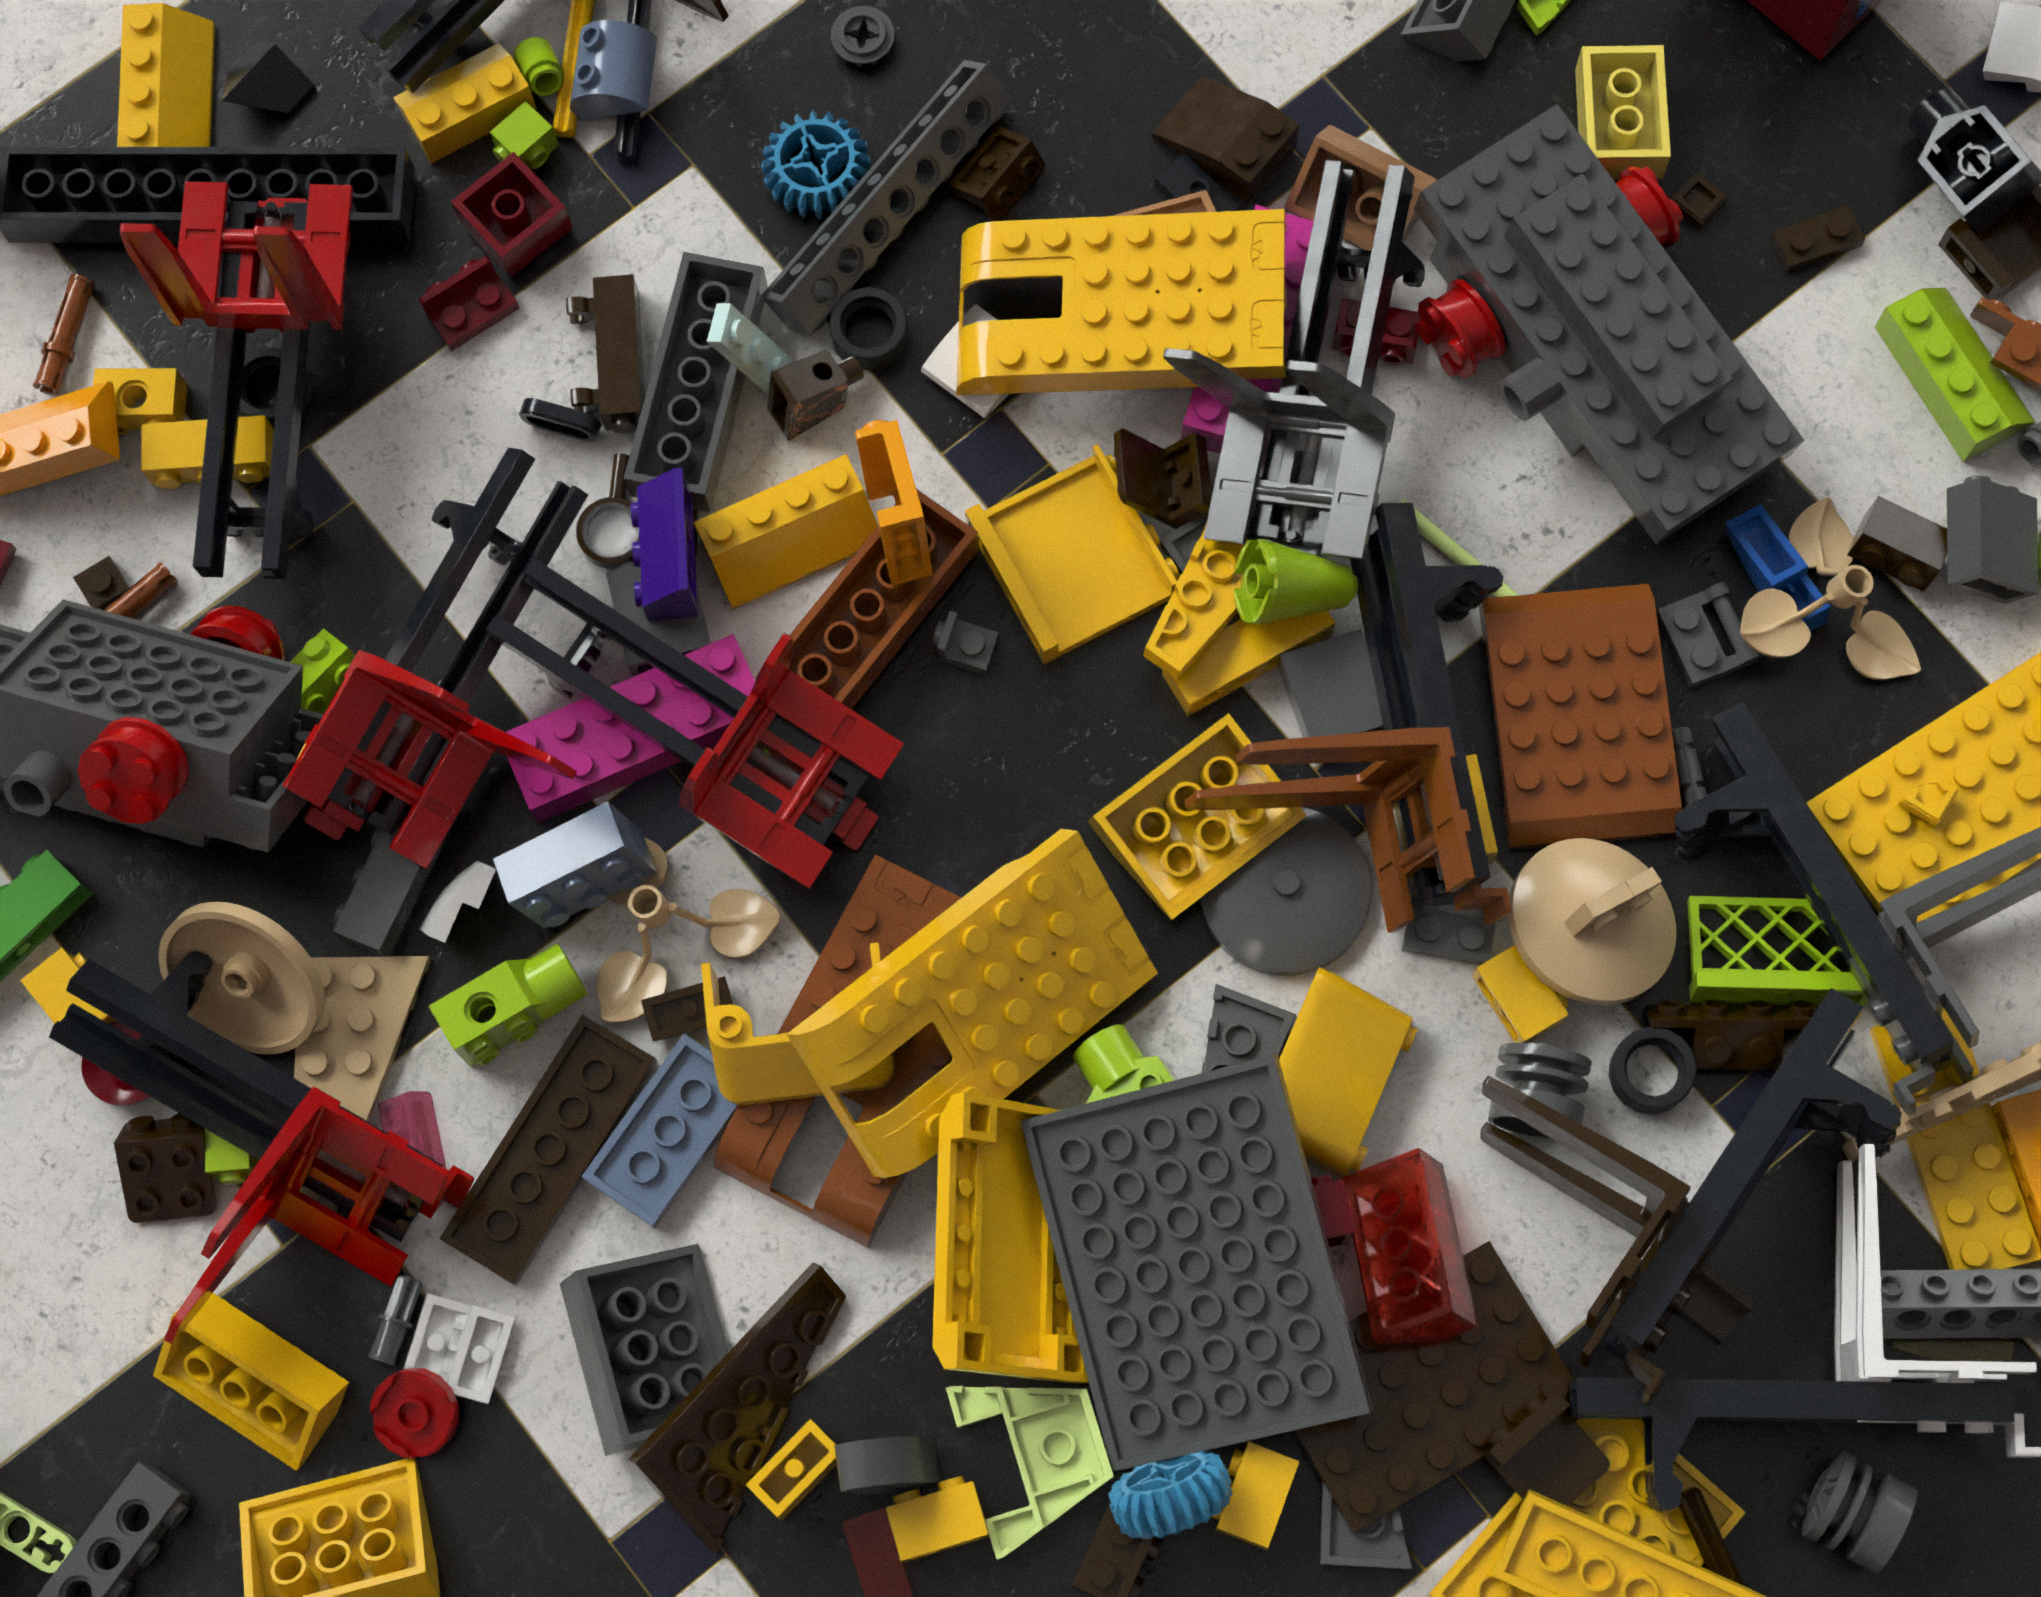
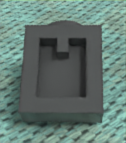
M949 611L946 622H938L932 645L937 646L939 661L987 675L999 640V632L959 620L958 613Z

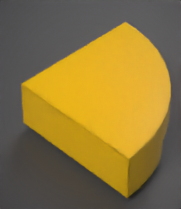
M1946 782L1920 785L1908 791L1897 805L1936 827L1960 788Z

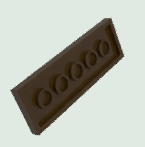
M582 1014L439 1239L516 1286L583 1180L581 1176L615 1130L656 1065L657 1059Z

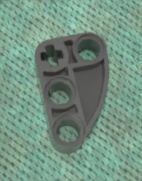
M888 1437L851 1441L835 1445L841 1493L853 1496H868L924 1487L940 1482L934 1437Z

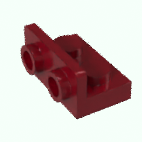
M488 256L467 262L454 276L444 282H436L429 286L424 295L418 299L426 316L451 352L520 309L518 302L495 271Z
M1341 298L1332 349L1340 350L1343 355L1351 357L1362 301ZM1389 307L1379 355L1383 362L1391 365L1413 363L1418 339L1416 323L1420 321L1418 312Z

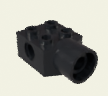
M1948 88L1928 96L1911 114L1908 124L1909 129L1924 146L1918 162L1979 234L2041 184L2040 169L1985 105L1971 109L1956 90Z

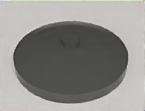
M1301 807L1307 815L1303 820L1199 899L1204 921L1219 946L1239 963L1262 973L1294 976L1318 970L1319 967L1323 968L1329 965L1352 946L1362 931L1369 913L1372 883L1370 870L1361 848L1350 833L1339 823L1323 813L1310 808Z

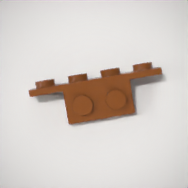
M1981 297L1970 316L2006 337L1990 363L2041 392V324L2034 320L2025 321L2011 313V309L1999 300H1988Z

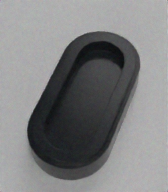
M525 398L519 412L521 419L531 426L582 441L590 442L596 440L602 427V423L588 413L535 398Z

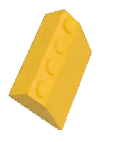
M1229 713L1087 821L1112 855L1170 920L1178 916L1307 816L1301 807L1186 810L1185 800L1197 790L1280 781L1269 765L1238 764L1236 755L1245 746L1250 744L1251 741Z
M415 1458L391 1462L239 1503L244 1597H440L437 1560Z

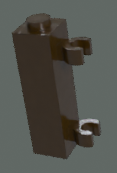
M633 274L594 277V298L581 296L566 298L567 315H570V324H584L595 320L598 389H570L571 406L575 410L588 414L600 411V417L605 430H612L616 433H630L637 428L645 399L639 290Z

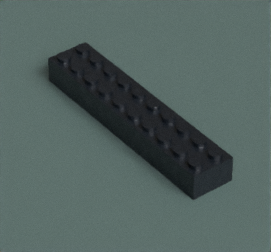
M2 147L0 230L9 243H123L120 235V224L122 223L154 224L172 243H179L185 181L227 182L229 188L224 229H227L230 201L258 202L266 201L268 198H304L308 202L310 184L352 185L350 243H410L415 169L406 147Z

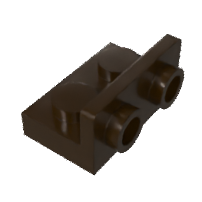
M997 125L948 185L954 195L981 206L991 221H1000L1045 168V163L1031 139Z
M1109 1504L1072 1586L1094 1597H1137L1145 1579L1137 1576L1144 1559L1151 1562L1154 1561L1164 1537L1161 1539L1154 1536L1146 1540L1141 1537L1137 1539L1130 1538L1129 1535L1122 1534L1119 1525L1115 1523Z

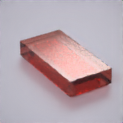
M882 1508L842 1522L865 1597H912L913 1593L903 1562L900 1561L886 1509Z

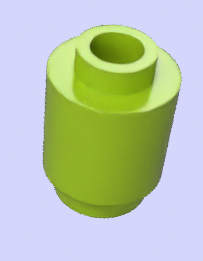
M531 37L519 43L513 57L530 90L540 96L555 93L562 84L563 69L551 44L541 37Z

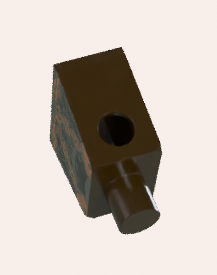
M827 350L820 351L776 369L770 375L767 410L789 441L841 411L846 404L848 386L864 378L863 370L854 357H850L837 364L831 353Z

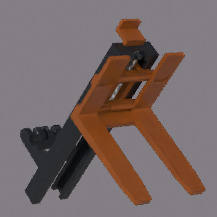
M1381 503L1376 510L1379 529L1373 534H1369L1365 559L1350 558L1352 572L1358 580L1357 597L1384 731L1250 743L1236 755L1238 764L1255 765L1374 762L1361 773L1355 775L1197 790L1185 800L1186 810H1237L1361 805L1364 810L1388 933H1396L1415 920L1406 879L1412 873L1420 907L1451 905L1454 903L1455 911L1483 910L1485 924L1493 925L1510 914L1512 908L1506 887L1481 888V884L1491 878L1436 615L1444 622L1461 621L1469 614L1471 609L1474 610L1489 597L1488 594L1494 593L1503 586L1504 576H1502L1499 568L1491 567V565L1489 567L1486 565L1426 566L1413 503ZM1396 802H1399L1408 845V849L1402 853L1392 805Z

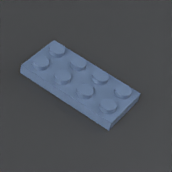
M683 1034L581 1176L585 1181L653 1228L657 1226L727 1127L738 1105L728 1102L718 1088L711 1051L686 1034Z

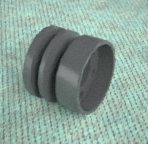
M1507 1043L1500 1046L1498 1059L1506 1065L1498 1066L1495 1076L1499 1080L1512 1085L1514 1089L1583 1124L1585 1106L1566 1095L1581 1094L1588 1090L1589 1083L1584 1078H1581L1588 1076L1591 1072L1592 1061L1588 1057L1545 1043ZM1491 1101L1488 1121L1492 1125L1519 1134L1550 1138Z
M1842 1450L1821 1474L1813 1488L1807 1504V1513L1802 1526V1536L1814 1542L1824 1534L1823 1547L1828 1550H1834L1845 1536H1848L1846 1558L1873 1573H1879L1894 1554L1906 1531L1917 1500V1486L1888 1472L1871 1487L1872 1463L1865 1460L1855 1468V1455Z

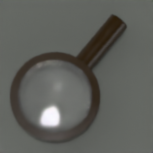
M622 453L614 454L609 497L599 499L590 504L580 515L576 527L577 541L585 557L593 564L606 569H615L621 564L633 562L632 543L639 542V527L633 528L631 502L625 499L627 486L623 478L629 455Z

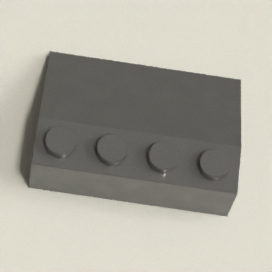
M694 1244L576 1270L559 1283L605 1456L639 1448L728 1353L699 1245Z

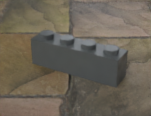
M411 805L406 809L392 835L378 828L375 830L370 843L372 851L366 864L361 863L356 869L352 879V887L354 888L347 902H342L339 905L333 918V925L335 926L333 932L342 941L380 957L391 956L453 826L452 824L430 864L425 869L389 848L411 810Z

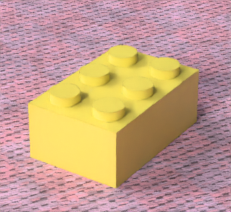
M1664 45L1582 46L1575 68L1579 134L1612 179H1619L1620 173L1630 166L1638 168L1647 166L1654 172L1657 179H1663L1671 157Z

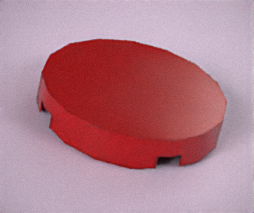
M406 1368L391 1374L376 1388L370 1402V1415L373 1414V1422L375 1424L372 1428L376 1438L387 1450L403 1458L429 1456L438 1452L453 1438L459 1423V1404L453 1389L440 1375L425 1368Z

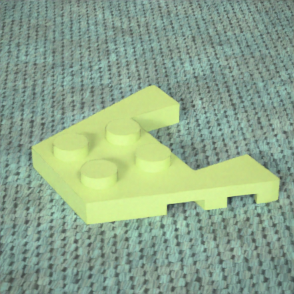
M950 1386L946 1388L957 1428L1003 1415L1028 1496L1029 1506L985 1519L997 1560L1005 1558L1114 1478L1087 1389Z

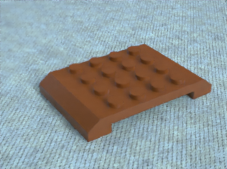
M1639 584L1487 598L1479 605L1483 644H1486L1505 798L1503 812L1508 850L1547 847L1553 843L1574 838H1588L1606 842L1676 835L1674 816H1676V812H1680V809L1682 810L1655 599L1650 585Z

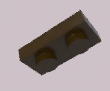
M1849 204L1773 231L1770 238L1786 273L1861 247L1865 241V237Z
M726 977L718 978L720 1005H733ZM703 982L641 1000L653 1043L707 1028Z

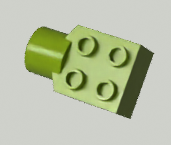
M556 943L531 959L504 961L429 1005V1008L453 1050L471 1067L476 1063L478 1066H482L493 1061L501 1054L499 1049L513 1041L519 1044L529 1040L538 1033L537 1027L544 1024L547 1019L589 994L559 943ZM495 1013L494 1017L490 1021L485 1022L487 1017Z
M1122 1024L1113 1025L1097 1032L1083 1042L1073 1054V1060L1093 1090L1086 1103L1178 1080L1170 1067L1158 1056L1144 1057L1126 1027Z

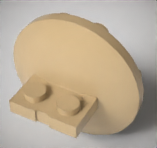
M1566 839L1543 848L1520 870L1509 895L1512 911L1508 914L1512 939L1529 969L1537 976L1540 982L1546 984L1557 993L1572 1000L1591 1005H1615L1630 1001L1645 993L1659 981L1670 965L1674 954L1676 922L1671 902L1661 885V879L1653 867L1648 868L1638 858L1618 846L1595 839Z

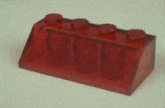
M1416 1148L1341 1177V1179H1344L1356 1229L1353 1241L1373 1341L1376 1343L1435 1342L1477 1328V1320L1443 1164L1422 1149Z

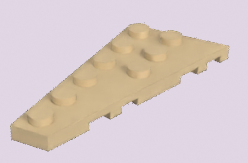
M429 956L311 957L322 980L325 1005L321 1020L302 1044L295 1048L294 1079L311 1089L314 1086L339 1100L342 1107L369 1122L401 1042V1034L410 1010H413L417 1000V992L424 973H427L432 959ZM302 1187L300 1192L337 1212L339 1206L307 1187Z
M2041 1042L2021 1051V1056L2013 1059L2010 1063H2007L2006 1059L2002 1058L1980 1069L1981 1073L1972 1077L1970 1082L1956 1088L1955 1085H1952L1930 1096V1101L1917 1106L1916 1112L1911 1115H1907L1901 1107L1899 1110L1902 1112L1901 1124L1897 1127V1134L1891 1145L2040 1081ZM1852 1136L1842 1148L1848 1160L1853 1162L1859 1159V1149L1855 1137Z

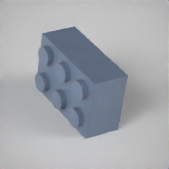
M608 801L493 859L508 904L544 929L565 923L569 916L585 908L600 906L607 900V897L623 889L636 888L645 881V878L657 873L641 829Z

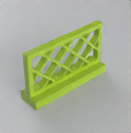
M1689 896L1687 903L1692 981L1689 986L1690 1003L1720 1000L1727 1004H1745L1751 1000H1762L1772 1005H1789L1792 1001L1803 1000L1813 1002L1816 1006H1819L1832 988L1863 1007L1867 1005L1869 1000L1852 972H1841L1829 961L1838 952L1836 946L1823 956L1806 941L1818 928L1828 935L1807 899ZM1699 909H1715L1727 921L1713 933L1700 922ZM1747 910L1759 911L1770 923L1756 934L1739 918ZM1790 912H1802L1814 923L1800 935L1783 918ZM1731 925L1750 940L1737 954L1719 939ZM1775 926L1793 941L1781 955L1762 939ZM1700 934L1706 939L1702 944ZM1711 944L1729 959L1722 968H1702V953ZM1756 946L1773 962L1765 970L1753 969L1742 957ZM1800 947L1817 963L1809 971H1798L1785 959ZM1735 965V966H1736L1737 968H1739V969H1731V968Z

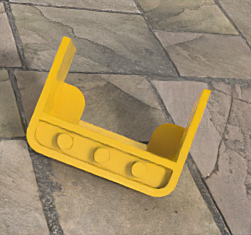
M879 942L870 943L872 967L883 959ZM710 963L701 964L707 1032L717 1084L723 1097L735 1105H749L823 1096L822 1091L788 1038L787 1033L754 1037L753 1025L748 1013L737 1005H720L718 977ZM894 1052L860 1077L845 1084L833 1086L834 1089L840 1094L884 1087L890 1082L895 1072Z

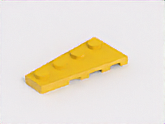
M1206 524L1199 540L1194 546L1183 573L1175 585L1174 592L1151 634L1143 655L1177 680L1238 612L1234 598V588H1241L1242 575L1235 574V569L1240 551L1244 545L1204 539Z

